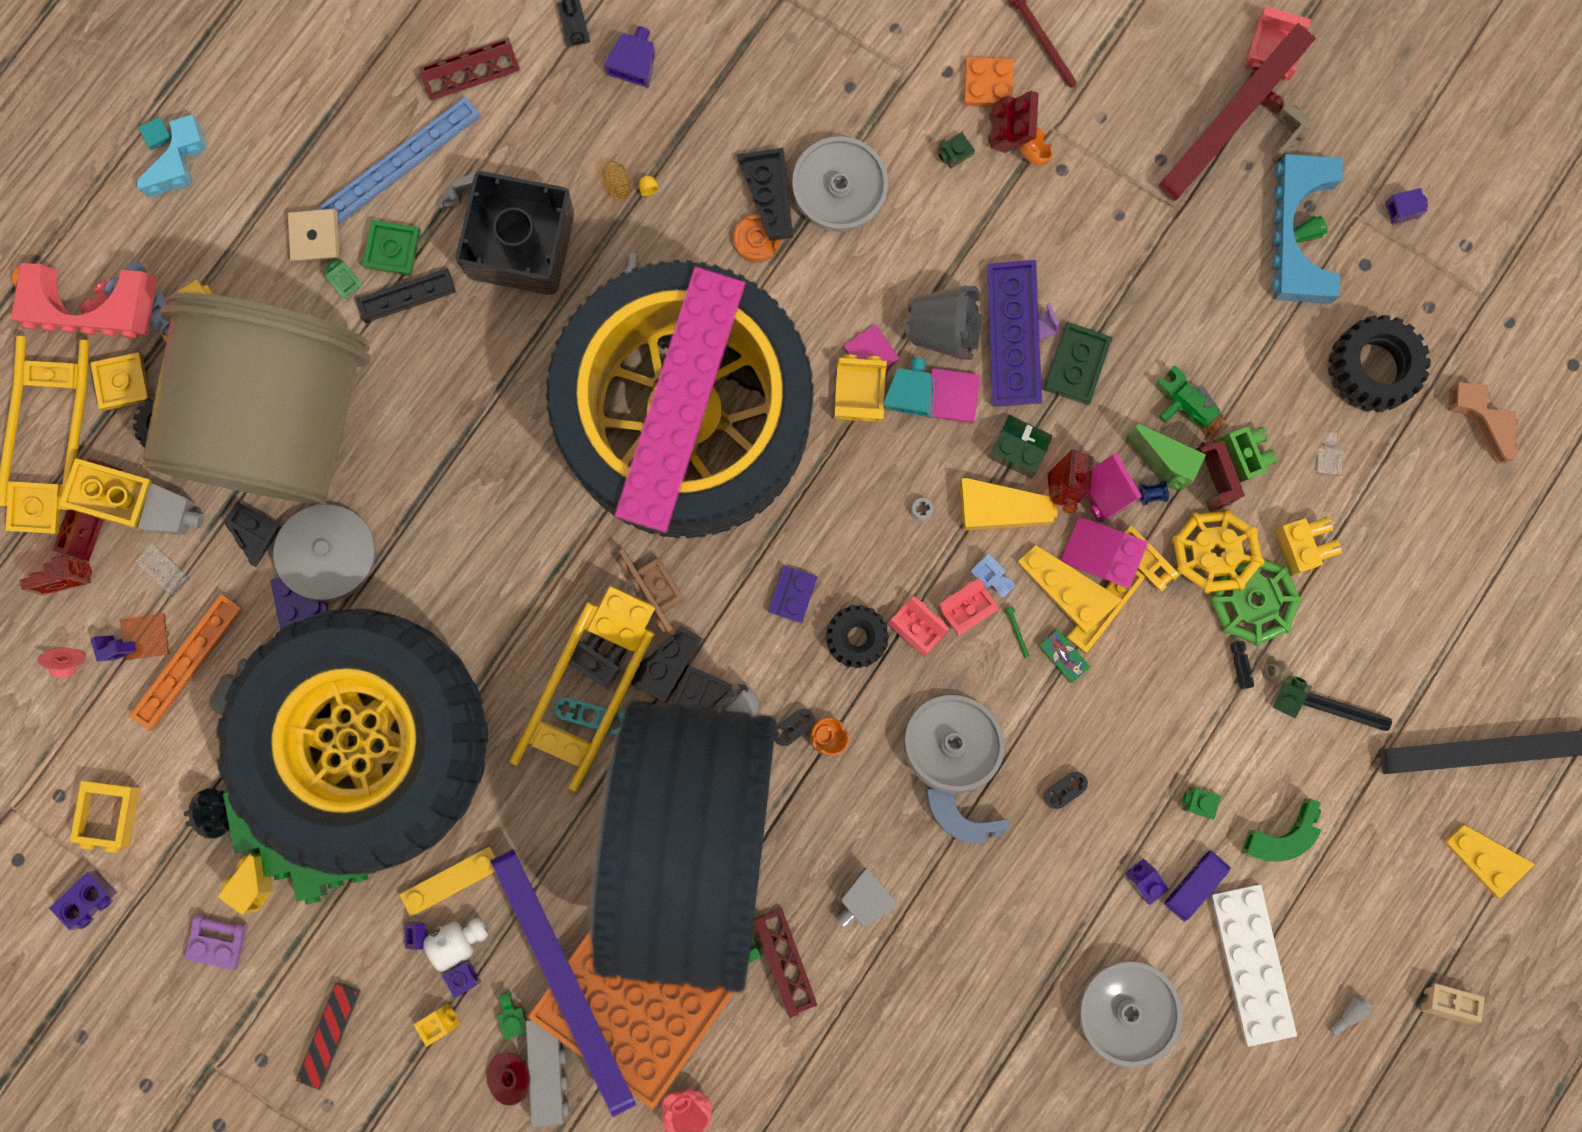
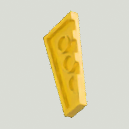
M1036 545L1017 563L1085 634L1123 600Z

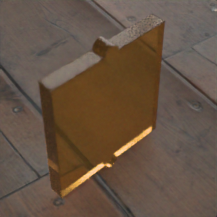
M164 613L120 620L122 638L120 639L123 642H134L137 650L125 656L124 660L169 654L167 636L170 633L167 631Z

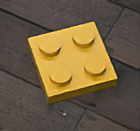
M137 352L91 362L98 408L101 411L143 403L145 399L150 398L141 353Z

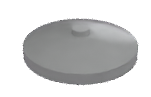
M835 136L822 139L812 144L803 152L794 168L792 191L799 210L810 222L826 230L845 232L863 227L878 215L886 200L888 175L880 156L866 143L850 137Z
M329 504L305 508L288 519L276 537L273 551L275 568L284 584L298 596L317 602L336 601L357 591L370 576L376 556L374 539L366 523L349 509Z
M945 695L927 701L915 711L906 727L904 752L909 766L921 781L941 792L963 794L981 788L995 775L1004 756V736L998 721L982 704L964 696Z
M1121 961L1102 968L1089 980L1080 999L1079 1021L1086 1040L1098 1054L1112 1063L1127 1067H1137L1155 1062L1172 1048L1178 1038L1182 1025V1005L1175 987L1163 973L1141 962Z

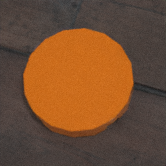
M759 214L745 217L744 220L737 224L733 234L734 247L738 254L745 260L754 263L765 262L771 259L779 250L781 240H769Z

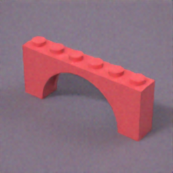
M21 263L11 320L21 323V328L36 330L37 327H40V329L50 332H56V329L59 328L62 332L76 334V330H80L81 333L87 335H96V332H100L101 335L116 337L118 333L122 337L136 339L137 335L148 336L158 278L142 271L121 270L113 292L102 305L89 313L72 315L66 310L59 297L57 288L58 271L41 264Z

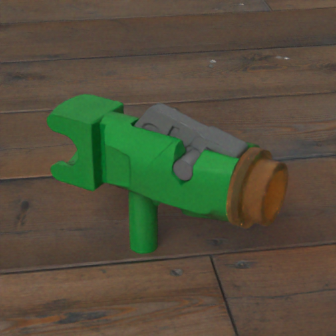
M1172 366L1168 372L1172 382H1167L1164 378H1160L1155 384V387L1166 398L1169 396L1174 401L1159 415V418L1166 423L1178 410L1180 412L1183 410L1188 414L1189 420L1199 425L1205 432L1209 431L1213 435L1226 422L1223 418L1224 415L1220 412V409L1204 386L1194 387L1186 380L1187 376L1177 366Z

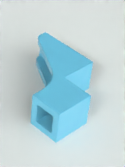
M193 115L169 122L172 131L169 148L137 180L138 189L146 197H158L165 191L183 189L187 184L193 183L185 157L197 156L202 151L208 150L201 125Z

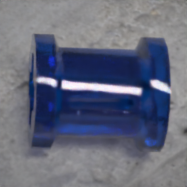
M1165 481L1155 485H1139V492L1142 495L1140 501L1143 506L1148 505L1149 502L1162 501L1164 503L1169 501V491Z

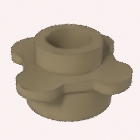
M1269 656L1266 659L1267 665L1263 671V677L1273 680L1276 685L1282 684L1283 679L1288 675V666L1284 661L1276 660L1274 656Z

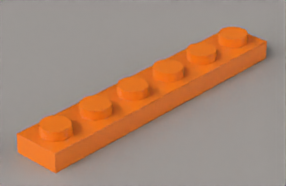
M220 594L129 716L146 729L153 731L243 611V608L225 595Z

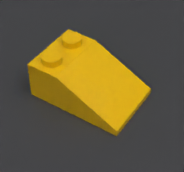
M75 458L59 506L140 530L137 527L151 483H155L143 477Z

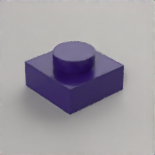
M405 923V949H424L423 943L428 936L425 923Z

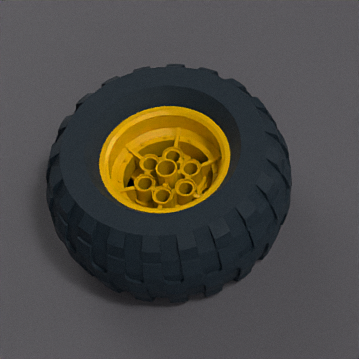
M356 608L323 611L300 622H293L279 630L275 637L265 645H260L249 656L240 676L232 681L225 696L227 703L223 716L219 718L216 738L219 739L220 758H217L220 778L226 784L229 792L228 800L237 817H241L251 830V834L259 843L266 848L274 850L284 860L303 868H311L332 875L378 872L403 864L432 848L446 836L468 810L471 799L483 777L486 764L488 726L482 707L483 701L476 683L472 680L461 658L428 629L408 619L372 609ZM358 693L369 694L377 699L364 706ZM330 703L331 717L328 719L316 718L319 712ZM348 709L352 717L349 722L344 723L341 720V713ZM373 714L377 719V723L370 729L366 725V719L369 715ZM396 720L399 726L400 734L393 732L391 730ZM327 729H331L334 733V737L329 743L323 738V734ZM353 736H357V745H353L355 742ZM380 738L385 746L382 752L377 753L374 750V742ZM309 745L321 750L323 753L316 766L311 757ZM335 753L341 756V763L338 767H334L331 764V757ZM360 758H363L367 763V767L362 773L356 768V763ZM394 763L389 772L384 776L383 764ZM347 776H350L357 789L344 788L337 784Z

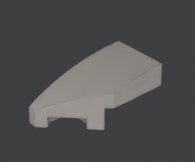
M475 173L463 176L449 185L439 201L441 210L461 205L459 196L470 193Z

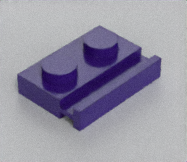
M784 565L768 613L802 624L818 576Z

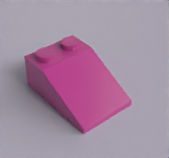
M1117 452L1077 480L1080 494L1084 498L1087 497L1091 504L1089 506L1091 513L1096 519L1099 518L1101 523L1124 511L1142 497Z
M1079 517L1061 561L1078 570L1130 590L1148 547V542Z

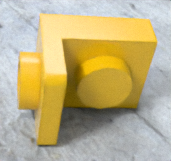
M447 1003L415 1023L414 1027L427 1047L459 1027L461 1023L455 1011Z

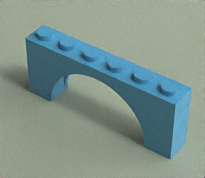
M1285 154L1280 162L1276 164L1275 177H1278V185L1275 187L1274 199L1277 200V208L1274 211L1273 219L1274 223H1277V231L1273 235V245L1276 246V254H1274L1272 260L1275 277L1271 285L1272 292H1275L1274 300L1332 304L1339 298L1340 273L1321 269L1305 257L1295 240L1293 219L1296 208L1303 198L1320 190L1335 189L1342 182L1343 158Z

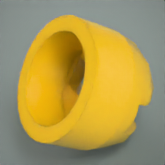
M648 175L640 179L638 186L642 196L653 195L659 190L654 177Z

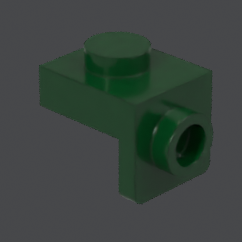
M1288 676L1273 708L1296 719L1312 686L1308 685V682L1301 677Z

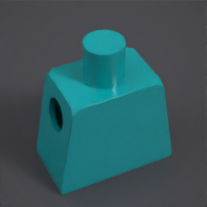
M912 358L910 370L897 369L884 401V406L888 411L933 418L935 381L932 374L924 372L926 360Z

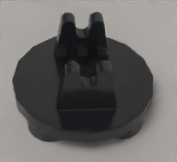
M209 788L197 792L191 799L189 810L184 812V816H189L190 819L185 825L192 826L197 834L205 839H216L223 836L230 830L223 793L226 792Z

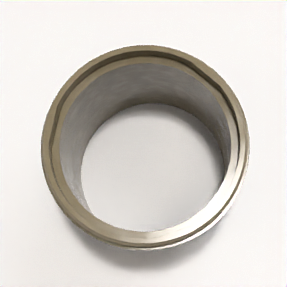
M177 292L171 294L166 300L168 305L162 307L160 315L170 323L142 467L159 473L236 491L301 503L326 505L327 501L325 499H327L357 368L367 366L370 362V355L367 353L370 349L368 341L361 335L339 325L267 304L206 293Z

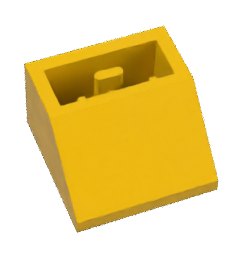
M261 853L243 856L236 865V868H238L233 877L229 876L220 887L222 892L218 898L241 915L258 912L273 892L271 877H265Z

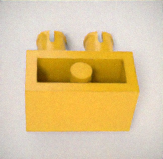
M1324 517L1310 523L1305 518L1283 525L1275 530L1291 576L1323 565L1322 560L1342 554L1341 547L1332 549L1340 545L1336 539L1316 546L1313 537L1333 531L1332 524L1324 526L1331 522L1329 517Z

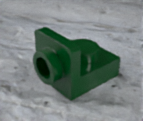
M963 132L948 141L944 139L940 141L937 151L940 160L944 164L947 163L950 169L975 153L974 148Z

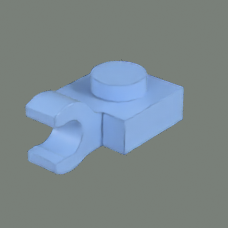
M990 554L984 557L971 570L977 579L980 578L983 585L987 589L992 585L1002 597L1006 596L1015 587L1012 580L1002 576L1006 570Z

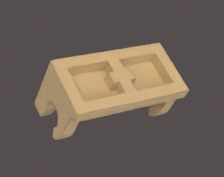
M1436 983L1432 987L1425 989L1424 994L1428 995V1000L1421 1004V1012L1468 1025L1482 1023L1485 997Z

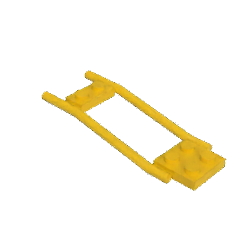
M16 336L13 388L0 465V506H7L6 531L59 534L61 509L71 510L61 507L59 504L78 453L87 391L90 341L79 340L78 364L25 361L27 337ZM23 386L76 389L62 485L9 481Z
M609 584L599 606L591 602L586 603L535 711L509 760L511 764L517 766L528 745L531 744L537 749L579 766L568 786L572 791H578L655 634L651 630L645 629L655 609V605ZM584 629L630 651H635L591 744L544 721L541 722Z

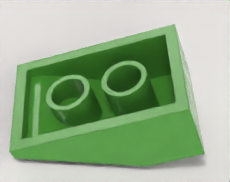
M1139 423L1126 436V439L1157 477L1166 482L1165 485L1173 490H1183L1194 482L1206 456Z

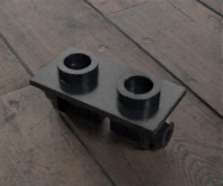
M561 0L560 3H556L567 47L591 42L580 0Z

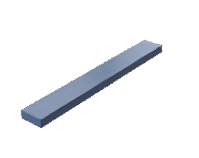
M463 97L315 210H337L339 225L481 117L479 112L466 97Z

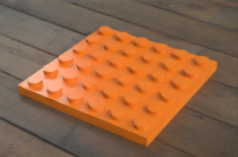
M589 931L568 960V963L631 1094L651 1109H654L734 992H725L724 988H718V990L692 988L689 984H684V986L655 983V980H651L650 983L623 980L620 976H617L615 979L599 977L594 972L592 966V947ZM549 987L528 1018L584 1058Z

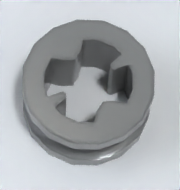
M919 498L912 504L910 513L915 520L925 521L932 515L934 507L930 500ZM920 504H924L923 507L927 506L928 508L924 515H920L921 512H916Z

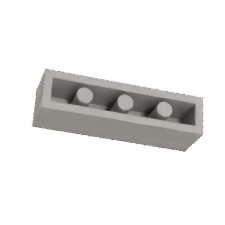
M531 1019L526 1020L532 1127L563 1125L566 1117L570 1115L569 1101H565L564 1090H568V1076L563 1074V1064L567 1062L566 1048H562L561 1041Z

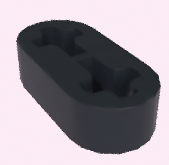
M808 709L796 711L776 727L775 743L780 746L792 744L814 725V714ZM802 713L803 716H806L808 714L810 716L808 720L810 725L806 727L802 724L796 728L794 724L799 721L798 715ZM792 727L794 731L788 735L790 740L787 742L784 739L779 741L777 738L780 735L778 730L782 728L786 731Z
M1080 772L1067 774L1045 791V804L1052 809H1060L1087 789L1088 780L1086 776ZM1072 777L1081 779L1079 783L1081 788L1079 790L1072 788L1068 791L1066 788L1072 784ZM1062 790L1065 792L1059 798V804L1057 802H1050L1052 791L1054 793H1059Z

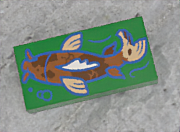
M1056 630L1039 645L1070 683H1073L1090 668L1089 664L1059 630Z

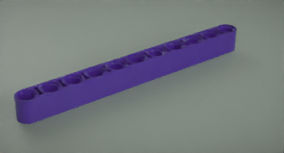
M511 849L490 860L599 1091L614 1118L636 1106V1102L515 850Z

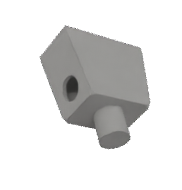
M151 483L137 528L147 533L185 535L188 526L201 527L204 515L193 511L195 505L193 501Z
M864 868L840 900L847 908L836 919L845 929L856 920L865 928L897 908L899 904L870 871Z

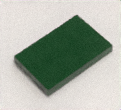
M1066 322L1043 390L1089 406L1113 337Z

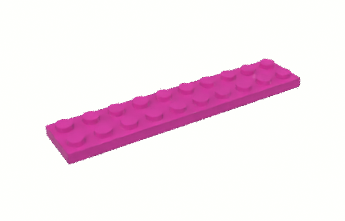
M694 268L615 514L616 518L661 532H667L744 291L745 282L701 268Z

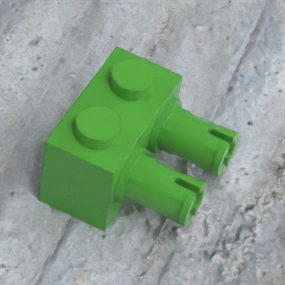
M1249 426L1215 440V443L1224 440L1240 482L1267 472V466L1278 462L1277 456L1270 458V456L1276 454L1273 449L1263 453L1259 452L1257 444L1266 442L1269 438L1268 433L1261 436V433L1266 432L1264 427H1258L1250 431Z

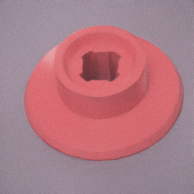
M73 648L51 649L38 657V663L43 668L48 669L50 675L58 678L74 675L77 671L76 668L81 666L86 660V654L83 651Z

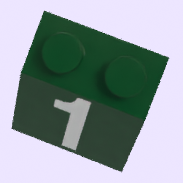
M1009 415L988 458L1032 479L1040 467L1053 435Z

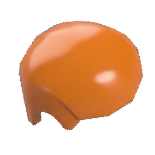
M1038 127L1036 139L1019 146L1027 161L1034 165L1047 164L1053 156L1051 152L1052 144L1044 142L1046 133Z
M827 717L817 720L811 727L810 743L818 753L826 756H835L841 754L848 747L850 735L844 729L842 722Z

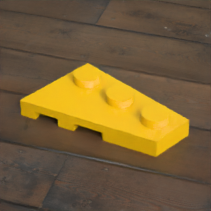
M1460 825L1443 841L1495 898L1500 899L1535 865L1465 825Z

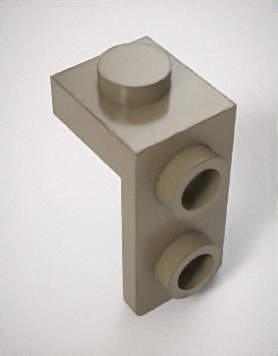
M1289 102L1276 119L1292 130L1294 134L1272 159L1274 162H1277L1281 156L1284 157L1285 154H1290L1294 149L1291 145L1296 139L1300 142L1309 131L1306 126L1311 119L1298 106L1292 105Z

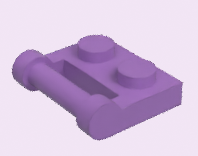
M195 914L184 959L231 970L237 969L247 931V924L237 923L235 925L208 919L202 914ZM205 928L234 935V940L228 941L202 935V931Z

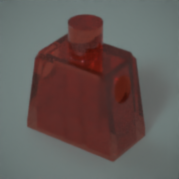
M1072 449L1047 473L1050 501L1061 505L1065 513L1076 512L1078 503L1090 492L1093 469L1092 456Z

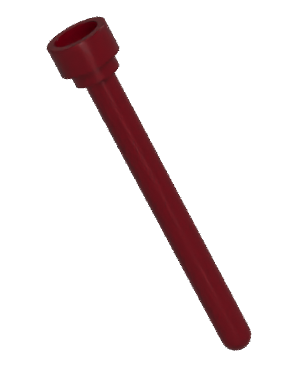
M1007 0L1011 7L1020 11L1066 84L1070 88L1075 87L1077 84L1076 79L1027 6V0Z

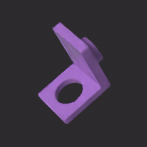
M1050 303L1046 304L1047 311L1039 314L1040 341L1060 332L1059 322Z

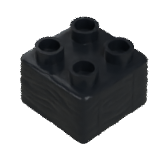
M476 172L472 181L468 207L464 216L461 237H459V244L455 255L457 263L466 276L478 282L544 295L555 294L560 284L574 220V209L569 190L561 186L527 181L495 173Z

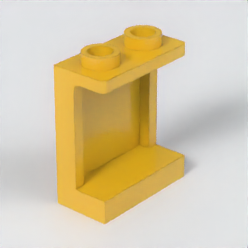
M850 354L843 355V358H838L834 419L882 423L884 417L883 406L887 361H882V357L868 356L867 360L858 359V356Z

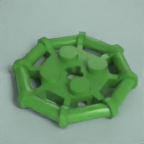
M1265 559L1264 565L1257 569L1245 584L1243 590H1231L1230 597H1223L1225 590L1214 591L1212 597H1209V602L1213 604L1224 628L1222 631L1225 634L1230 633L1254 643V646H1260L1261 643L1284 633L1288 634L1292 630L1291 625L1299 603L1302 602V597L1299 596L1289 575V568L1286 565L1280 566ZM1241 563L1235 569V572L1238 573L1245 570L1249 564ZM1259 568L1272 572L1275 576L1273 578H1266L1259 574ZM1220 576L1218 581L1229 580L1230 578L1229 576ZM1280 579L1288 596H1283L1277 584ZM1253 593L1256 596L1261 595L1260 606H1257L1255 603L1252 604L1250 599H1252ZM1283 602H1288L1289 604L1282 619L1278 611ZM1223 603L1231 604L1236 615L1232 621ZM1241 620L1244 623L1254 625V633L1236 625ZM1270 620L1277 624V626L1262 632L1261 624Z

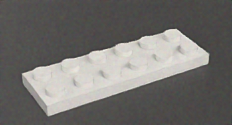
M1261 884L1210 894L1245 1046L1249 1047L1296 1037L1295 1024Z

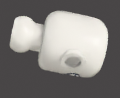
M480 918L471 919L464 928L460 923L452 921L443 927L440 925L435 932L429 934L425 938L423 946L435 969L440 972H446L468 960L473 954L472 944L476 941H484L489 933Z

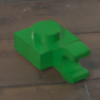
M510 991L500 994L498 998L504 1012L499 1013L497 1018L503 1039L507 1040L526 1034L527 1019L523 1006L515 1008Z

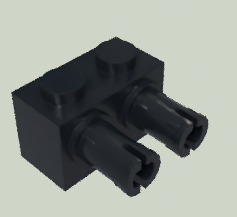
M591 633L586 642H578L568 664L608 690L622 670L619 668L620 665L618 663L628 649L614 643L607 655L602 656L599 654L600 651L598 649L605 638Z

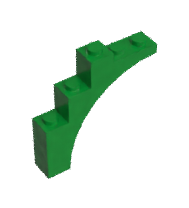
M229 792L223 793L234 853L243 852L244 856H248L249 854L259 853L260 848L265 877L274 876L275 881L289 878V872H291L296 902L305 900V905L320 902V896L328 895L326 884H328V889L343 886V880L351 878L353 883L369 880L368 874L372 873L332 875L311 868H303L284 860L281 855L270 848H266L254 838L241 817L238 818L228 800Z

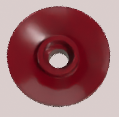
M511 1052L497 1055L491 1061L487 1072L489 1090L493 1097L503 1105L511 1106L520 1103L526 1097L530 1087V1074L523 1059Z

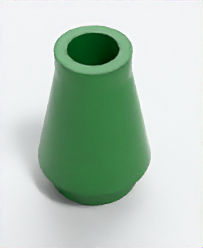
M1320 215L1318 217L1312 216L1293 229L1295 240L1299 243L1323 238V235L1328 233V228L1324 218Z

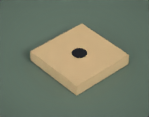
M326 209L288 213L290 261L339 259L337 210Z

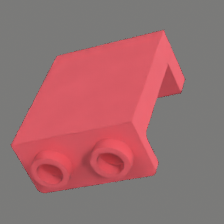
M1266 6L1259 16L1245 68H1249L1255 73L1297 23L1308 30L1311 19ZM1296 63L1281 80L1290 81L1296 72Z

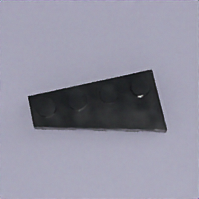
M784 148L736 154L769 240L794 238Z

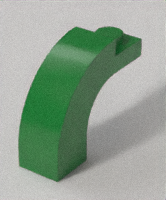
M1304 799L1294 826L1289 832L1280 837H1272L1257 830H1249L1241 853L1255 859L1275 862L1290 860L1302 855L1312 847L1321 833V829L1312 826L1320 817L1321 809H1319L1321 802L1313 799Z

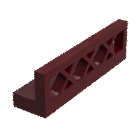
M508 37L421 66L419 71L430 101L518 72L520 68ZM510 54L514 66L505 69L497 66L500 57ZM484 63L491 68L487 75L480 76L474 73L477 65ZM462 71L468 74L466 81L461 84L452 81L455 72ZM438 78L446 82L443 90L432 92L429 81Z
M88 458L86 460L87 462L115 469L118 471L123 470L121 468L115 467L102 461ZM68 510L53 551L89 562L104 520L74 510Z
M781 908L755 918V926L789 1019L799 1015V1012L817 1006L783 909ZM780 916L783 926L779 935L769 931L765 920ZM784 929H785L787 938H784V937L781 936L782 933H783V931H784ZM771 935L777 937L775 944L773 943ZM780 939L790 943L792 950L788 958L777 954L776 947ZM793 954L797 963L790 960ZM779 959L786 962L783 968ZM788 964H792L800 970L796 983L786 979L785 970ZM801 979H803L805 987L799 985ZM789 984L795 986L792 992L790 990ZM797 988L808 992L811 1002L797 1007L793 998Z

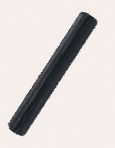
M1310 692L1303 703L1305 706L1383 731H1389L1392 725V719Z

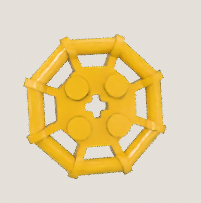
M1229 509L1209 513L1194 512L1179 533L1172 537L1171 542L1174 544L1178 566L1176 571L1179 575H1184L1201 587L1204 593L1209 594L1212 591L1233 589L1241 591L1257 569L1264 565L1258 539L1259 531L1256 527H1251L1231 513ZM1222 521L1221 527L1206 528L1203 524ZM1230 523L1244 534L1237 536L1233 530L1227 529V524ZM1197 527L1200 533L1194 541L1187 540L1186 538ZM1249 540L1251 556L1244 555L1242 543ZM1214 547H1219L1224 552L1221 553V557H1217L1216 553H1211V550ZM1185 548L1191 549L1193 561L1187 562ZM1241 563L1249 564L1240 576L1236 574L1235 569ZM1195 567L1201 568L1208 575V579H1205L1192 569ZM1229 576L1231 580L1213 581V578Z

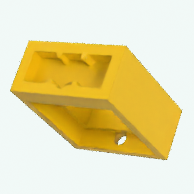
M81 781L70 842L79 843L78 848L95 849V845L104 846L103 851L119 853L121 848H129L140 788ZM92 793L123 797L115 840L85 836Z

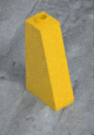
M962 478L959 482L963 531L1048 526L1057 518V506L1052 503V497L968 478Z

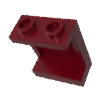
M1213 439L1200 444L1201 447L1195 450L1206 455L1204 460L1218 493L1217 496L1206 503L1209 512L1235 503L1244 497L1245 494L1224 440L1215 443Z

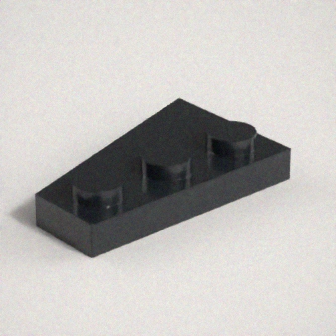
M681 626L676 630V634L667 638L651 656L646 657L640 663L631 684L667 703L704 639Z

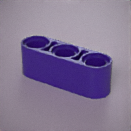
M1209 850L1168 896L1164 905L1183 922L1187 921L1225 878L1231 867L1216 853Z

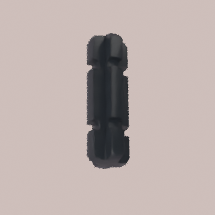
M1232 642L1230 647L1232 653L1235 654L1233 660L1237 676H1240L1238 680L1240 689L1254 687L1253 677H1250L1252 672L1248 655L1245 654V642Z

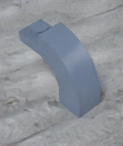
M936 789L925 790L928 807L934 820L941 829L958 840L983 844L986 843L985 833H989V837L1003 836V830H1010L1008 819L982 823L971 822L959 813L955 805L954 794L941 792Z

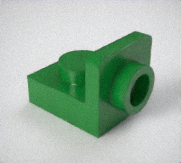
M334 260L324 268L327 271L324 277L343 299L362 285L343 260L339 263Z
M1190 787L1189 790L1185 791L1182 799V804L1185 805L1183 811L1215 820L1221 795L1201 790L1198 787Z

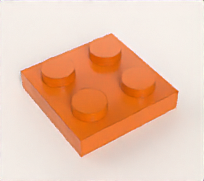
M967 57L964 105L993 107L994 102L1008 95L1013 97L1014 59Z

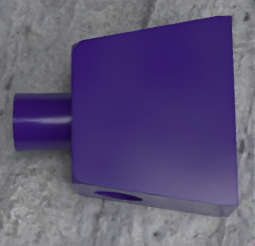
M638 26L634 36L626 33L621 34L605 61L606 75L649 88L655 58L654 43L647 41L650 35V31L647 28Z

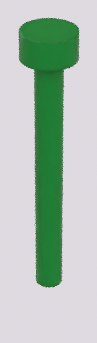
M1011 607L1004 611L1006 615L1009 614L1023 655L1026 658L1029 654L1013 614L1015 609Z

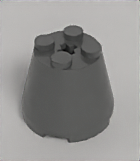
M961 286L910 298L908 311L911 315L910 322L906 323V336L911 337L912 343L916 346L958 359L972 360L973 354L971 353L973 349H978L981 331V314H979V307L976 305V301L980 300L978 288L976 286Z

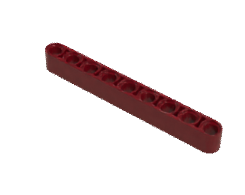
M1297 23L1161 181L1158 187L1176 202L1314 42L1316 37L1301 24Z

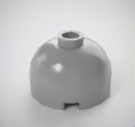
M743 681L737 684L740 687L735 692L730 689L713 707L718 712H723V710L750 713V716L756 717L759 710V699L755 691Z

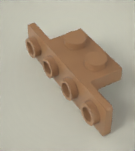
M621 548L618 550L622 556L619 559L621 565L626 572L631 570L634 575L631 581L638 592L643 590L647 596L644 600L655 605L654 610L659 616L656 621L663 632L668 631L673 636L676 634V631L666 617L665 612L685 600L659 558L637 570L628 553Z

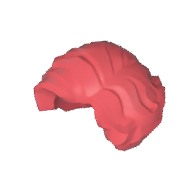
M687 1089L685 1091L669 1093L664 1097L661 1106L662 1126L665 1132H703L710 1125L713 1106L706 1094L693 1089Z

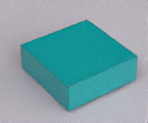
M161 117L138 127L151 150L172 139Z

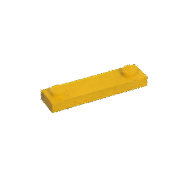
M487 847L399 894L410 917L495 873L490 861L496 858L492 847Z

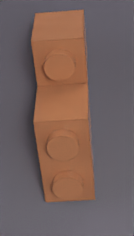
M1459 382L1450 387L1449 412L1464 414L1475 422L1496 463L1505 464L1514 460L1518 451L1517 443H1515V433L1519 426L1516 419V411L1487 409L1490 403L1488 385Z

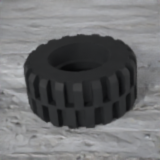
M1374 315L1367 317L1365 320L1358 321L1345 331L1332 347L1333 352L1329 354L1328 359L1329 363H1333L1328 368L1329 375L1334 376V380L1331 383L1334 388L1338 387L1341 391L1338 395L1342 399L1347 397L1350 400L1349 405L1354 408L1361 405L1362 411L1370 412L1374 409L1376 413L1397 408L1414 397L1423 388V382L1428 379L1429 372L1425 370L1431 367V359L1426 358V355L1430 353L1428 346H1423L1421 341L1424 338L1421 333L1417 335L1413 331L1415 329L1414 326L1410 323L1408 325L1402 324L1403 319L1398 317L1390 320L1389 315H1381L1378 318ZM1365 345H1378L1386 349L1393 356L1397 366V375L1393 383L1383 384L1376 382L1365 373L1360 359L1361 350Z

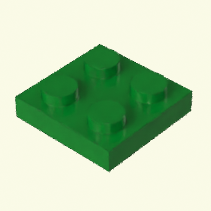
M371 220L362 263L363 268L412 276L421 231L419 227Z

